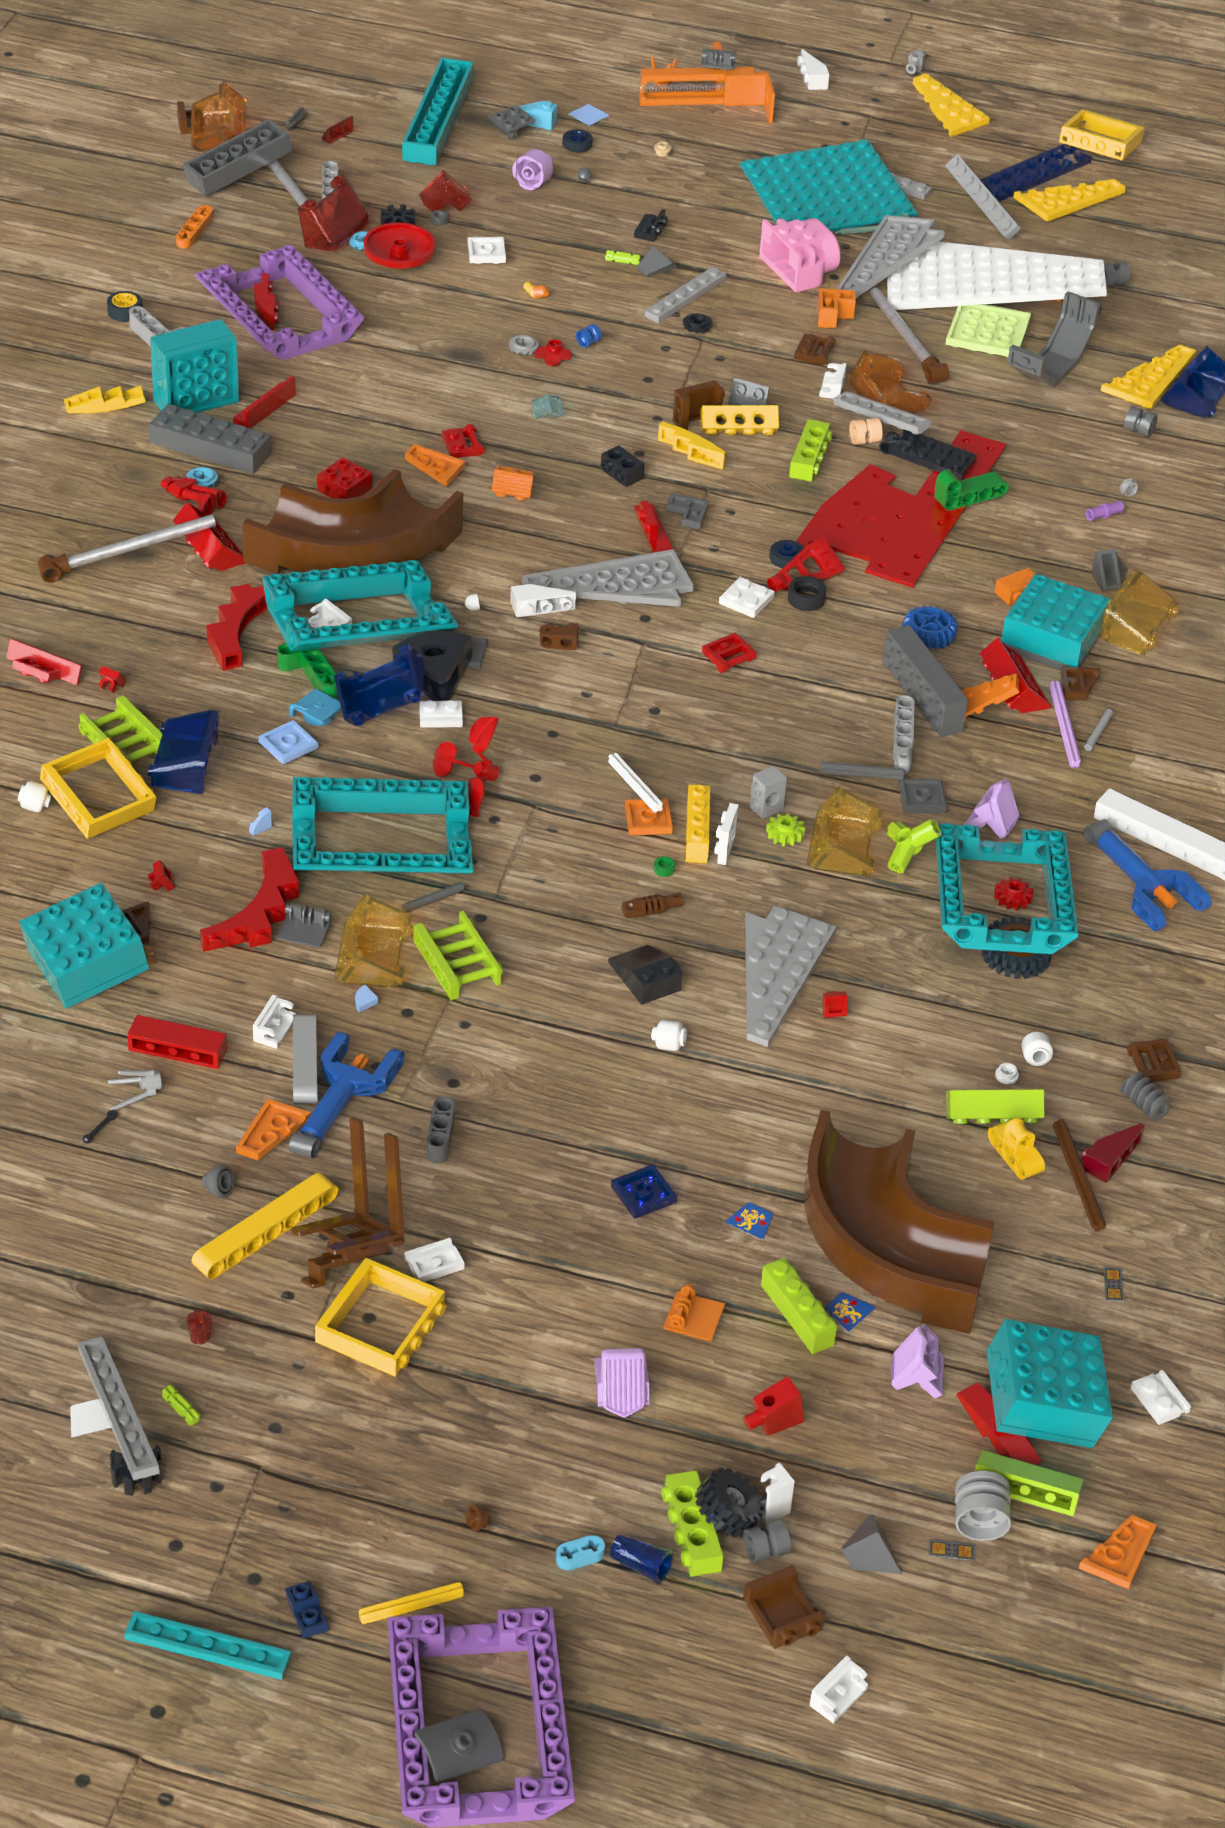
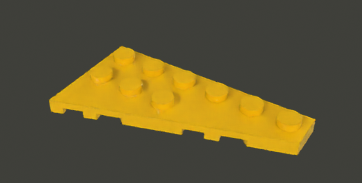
M1111 179L1095 181L1094 185L1079 183L1078 187L1064 185L1045 188V191L1032 189L1024 194L1017 191L1014 192L1013 198L1048 222L1125 193L1126 187L1117 180Z
M1178 345L1166 351L1164 356L1160 358L1156 356L1152 359V362H1145L1127 371L1125 376L1114 378L1112 383L1102 384L1101 391L1122 398L1127 402H1133L1144 408L1152 409L1195 358L1197 350Z

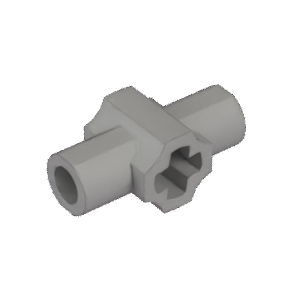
M919 49L910 52L909 61L906 66V71L909 74L922 71L923 61L926 57L924 50Z

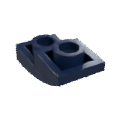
M311 1581L284 1588L291 1612L303 1639L329 1631L328 1621L320 1607L319 1597Z

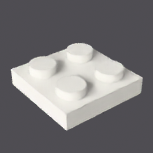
M468 237L467 244L470 263H506L503 237Z
M739 577L720 596L719 604L755 618L774 598L775 591Z
M729 804L728 810L723 811L722 825H718L716 838H719V841H717L715 846V854H718L717 864L726 865L736 836L738 804Z

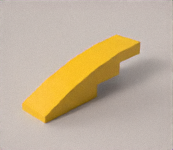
M140 385L123 391L121 386L105 392H102L101 388L97 387L66 398L64 402L67 413H97L128 408L144 403L146 399L143 388Z
M663 421L660 423L658 441L673 445L674 451L688 454V460L724 469L725 451L681 427Z

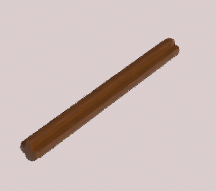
M1059 1119L1053 1123L1055 1134L1090 1224L1096 1232H1099L1101 1229H1105L1106 1223L1067 1124L1063 1119Z

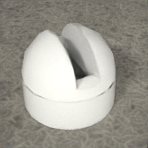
M477 594L469 595L466 598L465 605L469 610H480Z

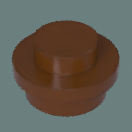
M472 1504L466 1512V1523L473 1531H480L488 1523L486 1508L478 1504Z

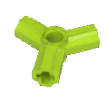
M930 819L913 829L906 827L900 821L892 822L887 827V835L897 845L888 861L887 867L898 874L904 873L912 856L918 854L924 844L942 836L941 829L936 820Z

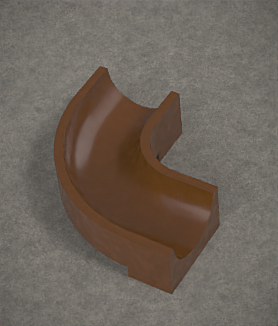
M393 469L370 492L354 498H328L284 483L281 486L276 511L268 525L248 518L243 522V562L279 574L285 567L308 572L311 570H328L330 568L368 566L369 564L407 562L408 560L416 561L435 549L443 552L462 533L464 493L456 491L439 509L426 507L417 502L408 493L402 481L401 471Z
M821 1110L810 1145L804 1185L806 1217L818 1245L827 1258L844 1275L869 1293L897 1306L922 1313L921 1323L970 1334L987 1263L994 1222L940 1210L917 1197L907 1182L915 1130L906 1129L902 1138L889 1146L877 1148L861 1146L847 1140L838 1133L831 1122L830 1112Z

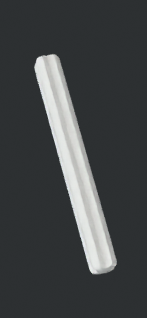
M618 753L610 754L608 762L655 813L662 811L663 803Z

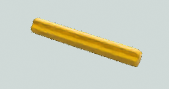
M455 1582L359 1609V1618L362 1624L455 1600L464 1596V1589L461 1582Z

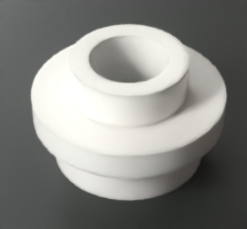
M1003 1063L996 1069L995 1077L1003 1084H1013L1018 1080L1019 1073L1015 1065Z

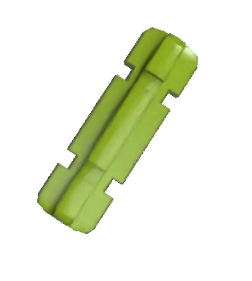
M608 250L605 259L611 262L615 260L618 263L638 265L641 257L636 254L631 256L630 253H614V251Z
M168 1385L162 1390V1397L165 1401L170 1403V1406L182 1418H185L184 1420L190 1426L199 1423L201 1420L200 1413L195 1408H192L193 1406L181 1393H177L178 1390L174 1386Z

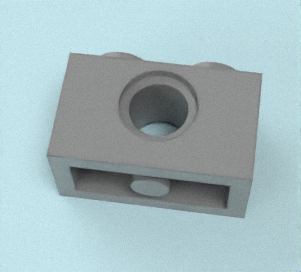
M775 766L753 774L750 807L762 819L783 811L787 778Z

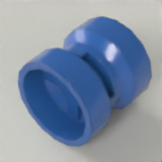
M591 324L586 329L576 332V340L583 348L600 341L602 338L601 331L595 324Z

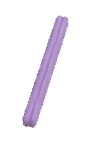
M1052 681L1049 688L1070 767L1078 768L1080 767L1081 758L1062 685L1059 681Z

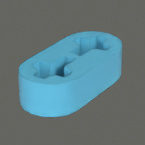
M594 1535L563 1543L556 1550V1564L562 1570L568 1571L597 1563L604 1557L605 1543L602 1538ZM588 1547H593V1549L597 1551L593 1552V1550L588 1549ZM568 1554V1556L572 1557V1559H568L566 1556L563 1555Z

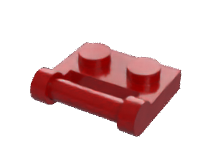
M468 424L465 428H452L442 431V439L449 456L464 458L479 456L484 453L485 449L478 440L477 431L473 424ZM465 437L470 438L472 447H468Z
M736 632L702 646V653L716 665L720 673L728 671V668L745 661L751 662L757 658L755 650ZM740 652H743V654H741V655H738V656L733 657V658H731V659H728V660H726V661L724 660V659H726V658H728V657H731V656L736 655V654H738V653H740Z

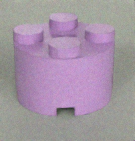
M538 149L527 151L513 164L514 178H517L518 184L528 190L540 187L550 179L553 173L551 156Z

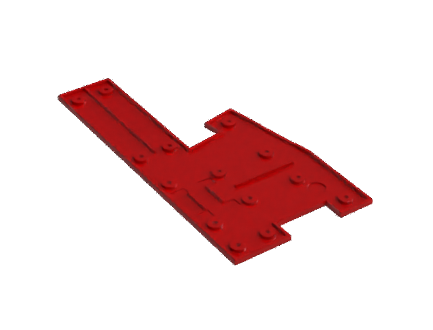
M962 430L959 431L951 443L954 447L977 455L976 462L962 480L989 473L1006 448L1005 443ZM870 464L820 506L795 542L800 543L805 548L810 543L825 537L833 551L870 562L865 569V573L913 588L967 506L948 511L936 500L934 494L939 472L933 470L916 496L889 485L896 479V475Z

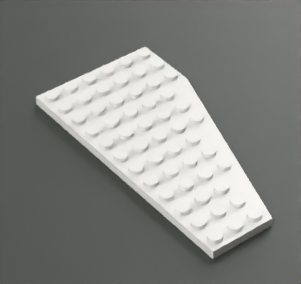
M937 242L911 260L910 264L902 266L887 277L888 301L895 310L1064 299V294L1067 291L1083 297L1107 296L1103 260L947 242Z

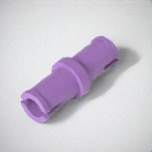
M1119 500L1109 504L1102 503L1098 507L1088 508L1085 512L1086 518L1089 521L1101 517L1104 519L1109 518L1113 514L1122 513L1124 504Z

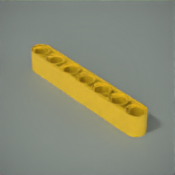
M320 1172L312 1175L198 1249L192 1257V1264L207 1278L214 1279L331 1203L336 1198L339 1188Z

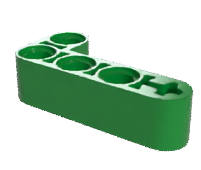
M947 469L940 472L937 476L934 496L946 510L950 511L1001 497L1007 493L1009 484L997 472H990L960 481Z
M287 643L278 646L277 666L280 670L292 671L301 668L314 688L339 700L340 680L320 649L290 651Z

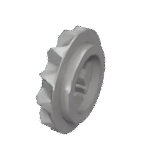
M519 335L509 341V348H511V352H516L517 355H532L539 348V343L534 337Z

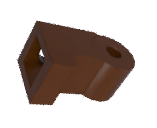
M570 623V626L545 624L540 627V645L542 647L577 651L578 623Z

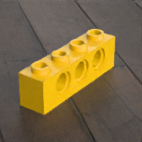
M778 405L702 406L700 410L701 433H706V435H717V433L735 435L736 432H744V435H754L755 432H762L763 435H773L779 428ZM722 417L725 420V424H718L716 418ZM741 417L744 420V424H737L735 418ZM760 417L763 420V424H756L754 418Z
M688 785L685 862L707 863L710 820V786Z

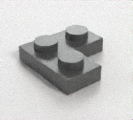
M671 493L666 511L683 514L681 526L700 529L709 507V500Z

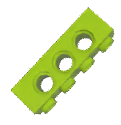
M811 419L807 420L791 460L789 477L812 482L814 475H818L824 453L827 452L828 442L830 443L832 438V431H829L830 423Z
M697 1470L666 1475L665 1486L661 1487L663 1502H668L669 1522L670 1524L674 1523L676 1528L674 1529L676 1545H681L682 1565L688 1568L690 1577L721 1572L723 1553L712 1522L708 1524L705 1521L706 1515L700 1514L699 1510L701 1507L697 1506L695 1502L698 1499L695 1497V1493L701 1485Z

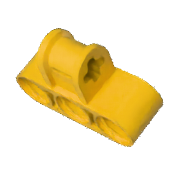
M1014 1118L988 1129L990 1143L1019 1179L1023 1180L1045 1171V1162L1034 1147L1035 1135L1025 1128L1024 1121L1021 1118Z

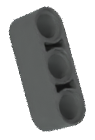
M446 1096L437 1098L433 1103L427 1135V1158L432 1163L445 1162L449 1155L454 1126L455 1103L453 1099Z

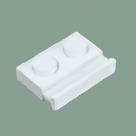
M419 701L420 727H462V701Z
M451 1238L404 1252V1259L408 1262L415 1279L422 1282L464 1270L465 1263L455 1245L453 1246Z
M1163 1370L1159 1371L1156 1375L1151 1374L1135 1380L1131 1384V1390L1158 1425L1180 1417V1414L1184 1412L1186 1414L1190 1412L1191 1405Z

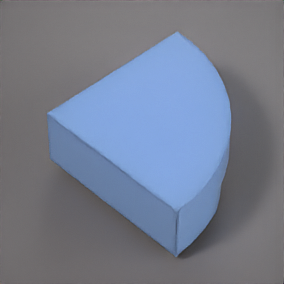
M267 807L261 810L254 823L251 822L249 832L253 836L272 828L271 811Z
M366 985L360 987L356 992L355 1007L359 1013L378 1004V997Z

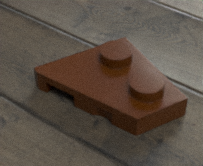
M1061 667L1060 675L1065 700H1086L1100 676L1101 668Z
M147 901L122 910L141 938L142 944L149 942L150 903Z

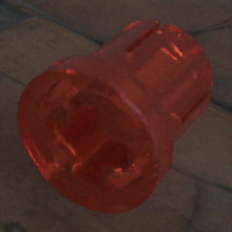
M205 1311L190 1313L186 1319V1326L190 1332L191 1342L194 1344L199 1342V1345L207 1343L210 1339V1328L212 1326L210 1314Z

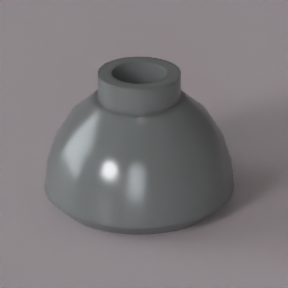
M227 1164L214 1166L202 1177V1185L215 1197L226 1198L234 1188V1173Z

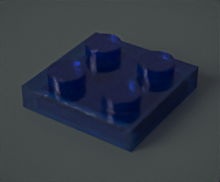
M654 1164L611 1180V1188L634 1219L677 1203V1195Z

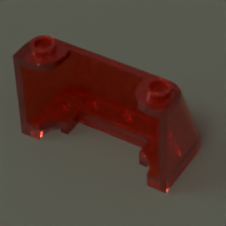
M335 176L330 182L331 187L335 188L320 202L306 200L304 204L298 207L305 247L326 251L337 250L369 223V215L347 178Z

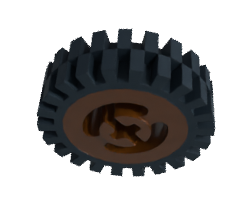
M1004 917L1001 919V922L998 919L995 920L993 925L990 924L988 926V929L1030 932L1031 919L1028 923H1025V918L1020 917V921H1016V917H1011L1010 921ZM982 950L981 953L985 963H989L991 969L997 967L996 972L999 974L1005 971L1006 977H1010V973H1013L1016 979H1019L1020 974H1023L1024 979L1029 978L1030 974L1033 977L1038 976V972L1042 974L1045 968L1049 967L1052 954Z

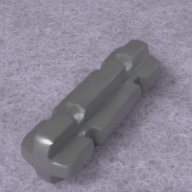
M300 107L284 123V126L288 130H292L307 114V110H304V107Z

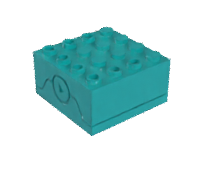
M222 319L150 337L153 400L160 410L167 404L201 413L239 402L237 338Z
M102 882L19 921L29 954L65 1009L149 969L141 938Z
M1005 1319L986 1350L997 1431L1093 1448L1113 1418L1100 1336Z

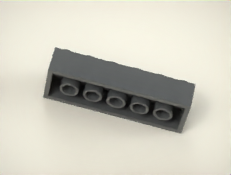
M268 119L183 163L186 179L205 196L213 194L215 191L291 152L290 136L288 132L274 121Z
M167 404L149 423L150 443L254 474L271 455L270 434L193 412L192 410L176 407L175 405Z
M910 625L888 630L887 639L885 640V654L883 656L884 666L889 669L893 678L899 682L903 691L914 699L915 705L919 708L923 717L929 721L932 729L940 737L963 732L968 703L966 696Z

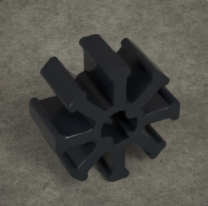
M400 204L399 210H396L393 205H388V211L381 210V225L388 223L416 225L415 210L413 208L406 210V205Z
M156 1445L152 1449L159 1465L160 1474L133 1480L123 1454L112 1450L110 1453V1468L113 1486L117 1488L118 1485L124 1483L125 1495L133 1496L135 1485L140 1483L145 1495L151 1493L152 1480L158 1481L159 1484L163 1480L160 1447Z

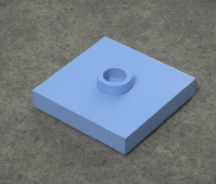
M294 720L258 736L259 743L282 764L318 749V742Z

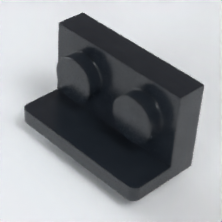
M662 209L658 216L645 214L634 231V238L654 242L657 236L661 235L662 228L667 225L668 217L665 216L666 210Z

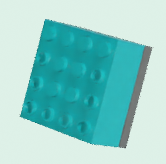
M1035 574L1006 615L1001 640L1022 657L1059 670H1061V667H1081L1105 631L1111 599L1043 575Z

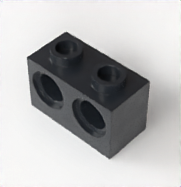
M620 445L601 453V470L623 486L628 487L644 478V462Z

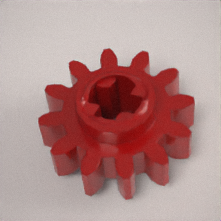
M1009 877V881L1001 879L1000 884L997 883L995 885L994 899L999 900V906L1004 904L1006 910L1014 908L1015 911H1018L1020 906L1023 909H1027V904H1032L1034 889L1029 888V882L1023 884L1021 878L1014 880L1012 877Z

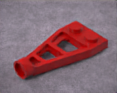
M822 537L807 545L778 574L768 578L767 585L769 589L775 591L774 593L789 589L792 579L788 571L794 567L798 569L801 576H812L821 581L843 573L845 567L826 538ZM808 557H813L821 571L808 573L803 562Z

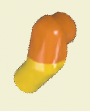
M526 282L523 286L533 298H545L549 295V289L543 285L533 286L530 282Z

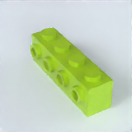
M1044 1089L946 1091V1119H953V1124H967V1119H977V1123H991V1119H1000V1123H1004L1014 1118H1023L1024 1123H1038L1037 1118H1044Z
M785 1257L764 1265L761 1286L812 1355L834 1346L837 1324L825 1312L821 1301L816 1300L808 1284L803 1282L798 1276L796 1268L790 1265Z
M984 1450L981 1451L975 1471H990L1002 1475L1009 1482L1010 1498L1074 1516L1084 1479Z

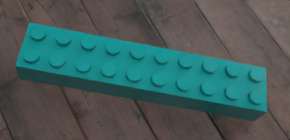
M441 57L402 142L403 161L424 163L426 165L437 164L473 82L474 62Z

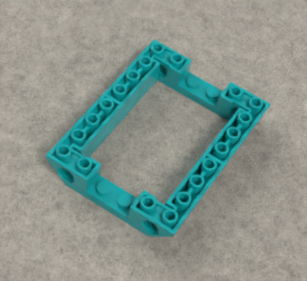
M418 560L263 576L267 608L290 651L408 639L428 632H452L458 625L445 603H434L430 596L431 580ZM404 594L418 617H402L393 620L383 619L374 622L363 621L356 624L345 623L337 626H321L311 630L307 617H297L293 609L294 605L323 602L324 599L337 601Z
M293 777V870L472 874L473 861L468 831L469 799L467 781ZM315 812L445 815L447 854L316 851Z
M950 823L938 824L942 836L936 838L942 929L961 948L1053 954L1078 938L1066 832L1022 829L1019 844L1013 842H993L990 840L979 841V826L969 824L952 825ZM960 859L1042 864L1048 918H1032L1030 932H1023L1020 930H989L986 914H964Z

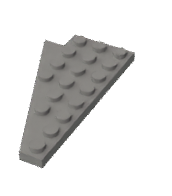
M885 215L837 289L855 290L856 298L902 266L910 264L911 260L945 237L944 230H933L936 226L935 219Z
M673 549L522 575L523 585L534 584L575 592L577 599L617 601L621 604L629 602L678 607L681 606V599L678 594L692 592L694 587Z
M775 905L766 919L750 913L745 914L747 1040L766 1047L770 1045L835 935L836 926Z

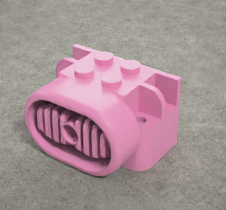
M811 218L790 222L778 219L775 226L766 219H763L759 257L795 293L821 286L824 273L835 271L840 263L838 241L834 234L818 219Z

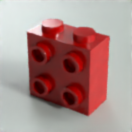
M343 457L317 474V491L330 498H354L364 495L372 489V472Z

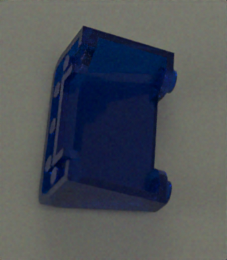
M1206 346L1187 366L1160 401L1166 406L1204 419L1207 416L1211 418L1217 411L1215 408L1216 403L1225 393V361Z
M405 645L399 648L400 656L398 654L394 655L395 661L363 674L355 671L353 672L354 676H345V673L342 671L333 675L344 720L353 724V726H360L365 721L404 705L419 702L425 694L424 661L422 655L410 645Z
M209 709L167 718L166 723L162 722L160 744L154 764H150L148 770V777H151V786L203 794L205 787L204 775L207 774L208 760L212 746L216 745L218 739L219 710Z

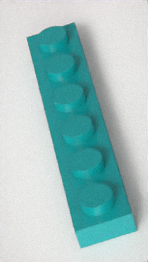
M134 1611L124 1633L125 1640L283 1680L291 1660V1651L136 1611Z

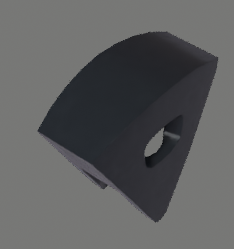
M438 631L423 633L405 639L392 647L393 668L431 700L450 701L472 658L471 636L456 632Z

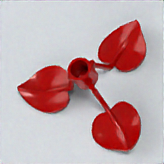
M497 717L479 718L470 729L469 741L473 744L472 750L484 761L473 765L455 759L458 749L454 743L449 741L441 743L434 753L433 771L437 776L446 777L452 771L453 763L474 769L477 777L470 778L469 783H467L469 815L479 817V809L485 791L484 782L487 780L495 781L500 772L499 767L492 764V760L487 759L482 754L491 742L499 720Z

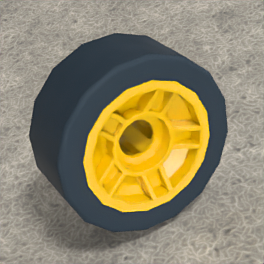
M118 291L111 294L107 299L109 317L119 322H130L129 309L135 306L142 307L141 297L132 291Z

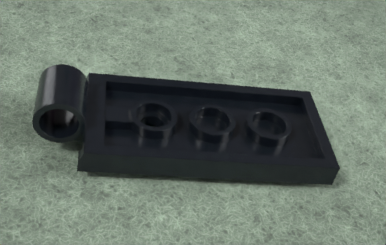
M903 429V435L889 432L879 444V449L884 454L897 456L939 473L948 469L960 481L976 462L977 455L967 450L959 449L951 444H946L922 434H913Z

